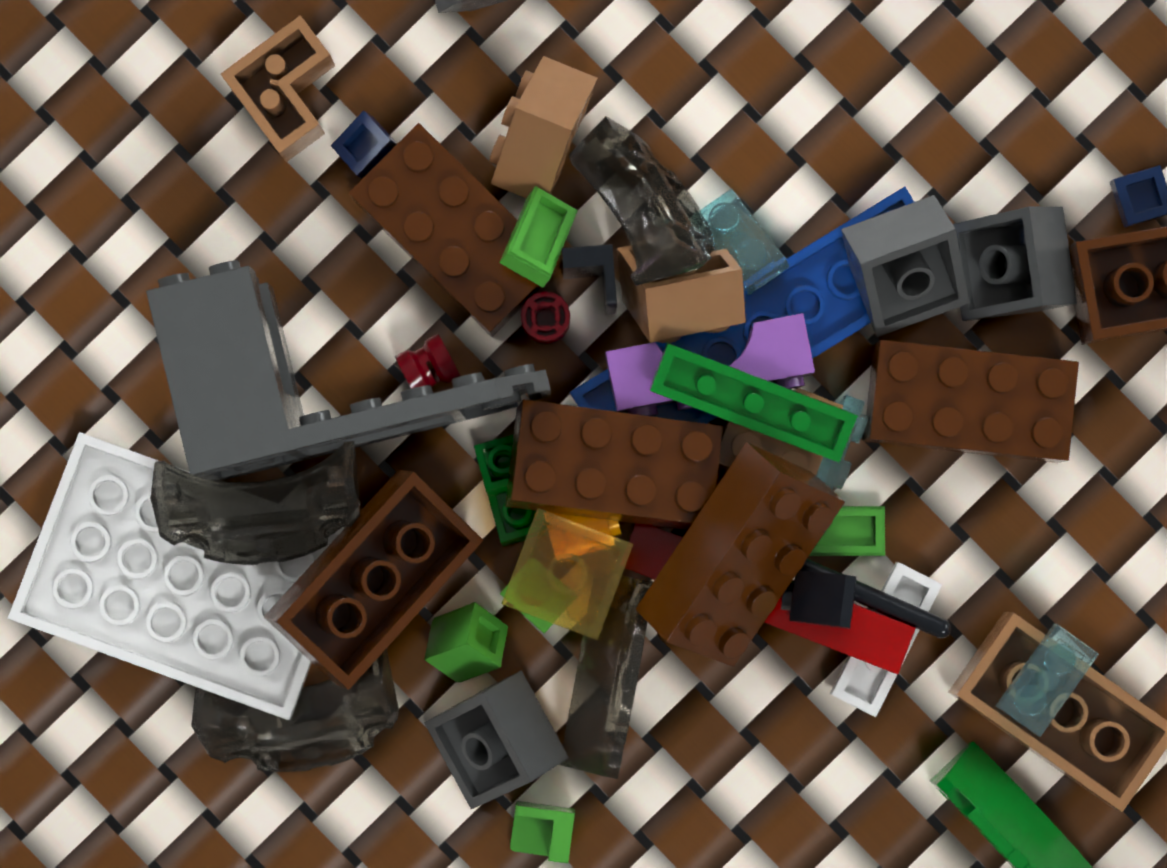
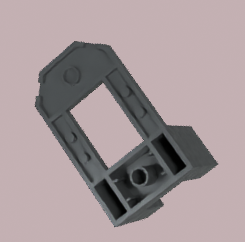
M239 260L227 261L210 266V275L190 280L189 273L174 274L158 279V288L146 290L189 472L192 476L223 481L518 407L517 402L521 401V395L527 393L529 400L533 401L551 397L546 370L535 371L534 364H527L505 370V377L489 380L484 379L482 372L452 379L453 389L433 393L431 385L401 392L403 401L382 406L380 398L363 400L350 404L351 414L331 418L329 410L304 415L273 287L269 283L260 284L255 271L249 265L241 267Z

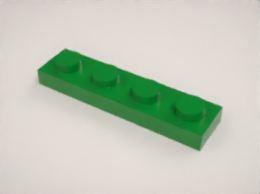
M668 342L649 388L651 392L838 463L841 460L858 415Z

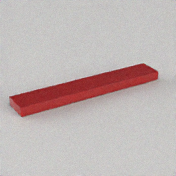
M635 524L619 566L655 580L683 537L652 525ZM782 596L764 622L897 675L916 629L856 604H853L850 629L789 621L790 611L781 610Z

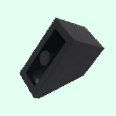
M798 571L795 580L790 583L783 593L781 610L790 611L789 621L850 629L856 576Z

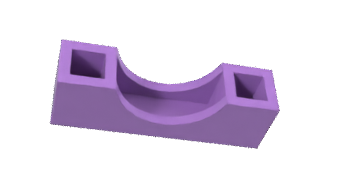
M801 313L753 323L750 327L745 349L740 357L728 366L789 389L805 386L803 377L811 376L815 373L804 314ZM656 342L606 351L605 357L616 412L655 416L658 415V405L674 402L677 404L678 411L693 408L649 390L663 354Z

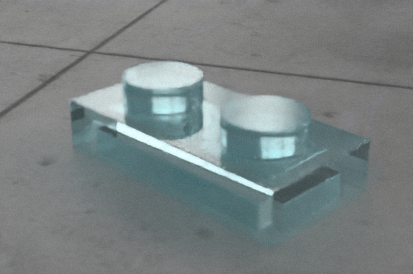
M732 188L691 216L695 226L715 251L727 249L740 265L743 273V288L748 295L789 268L786 257Z
M848 395L842 397L839 404L843 405L842 409L858 415L841 460L838 463L823 457L816 474L831 490H833V487L840 490L843 488L851 467V462L844 460L850 441L860 442L869 417L861 413L865 402Z
M1053 624L996 704V707L1033 734L1041 737L1099 654L1060 625Z

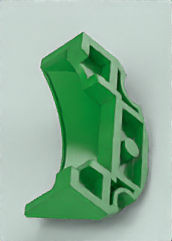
M971 741L929 780L975 826L1012 868H1093L1043 811L974 741Z

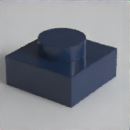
M363 110L331 144V147L351 170L363 179L397 143L373 116Z
M1160 165L1110 181L1124 228L1167 215V184Z

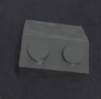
M935 195L841 229L849 266L877 337L970 303L956 229Z
M1029 206L953 224L956 229L970 301L969 304L960 307L962 321L1033 313L1077 304L1063 207Z
M522 670L424 722L470 809H474L534 781L569 758Z

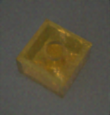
M537 508L501 604L597 641L633 544Z

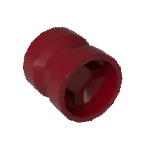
M545 291L536 293L528 298L521 312L524 332L529 339L538 344L549 345L560 341L565 337L570 326V311L567 303L557 294Z
M439 334L426 339L422 348L416 351L407 349L395 356L411 389L426 385L433 387L440 382L450 383L452 379L461 377ZM431 361L434 367L431 370L427 365V362Z

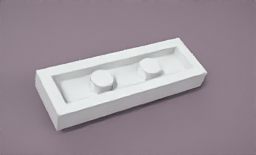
M895 562L881 591L929 612L942 584L899 562ZM874 609L871 610V611H874V612L879 613V614H881V615L887 616V615H885V614H883V613H881V612H878V611H876V610H874ZM917 628L915 629L914 635L910 642L905 658L919 632V629ZM848 656L830 694L876 717L897 674Z

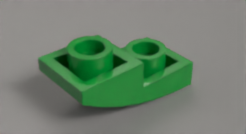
M513 435L474 445L502 547L549 534L543 511L505 507Z

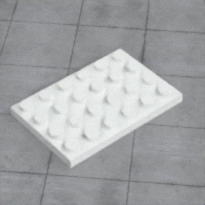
M79 432L8 619L286 720H291L312 662L273 627L264 616L343 531L344 527L214 480L192 476L189 471Z

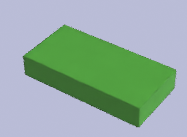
M535 186L525 201L499 263L543 288L552 276L578 210Z
M842 506L833 519L832 524L825 531L809 556H885V506Z

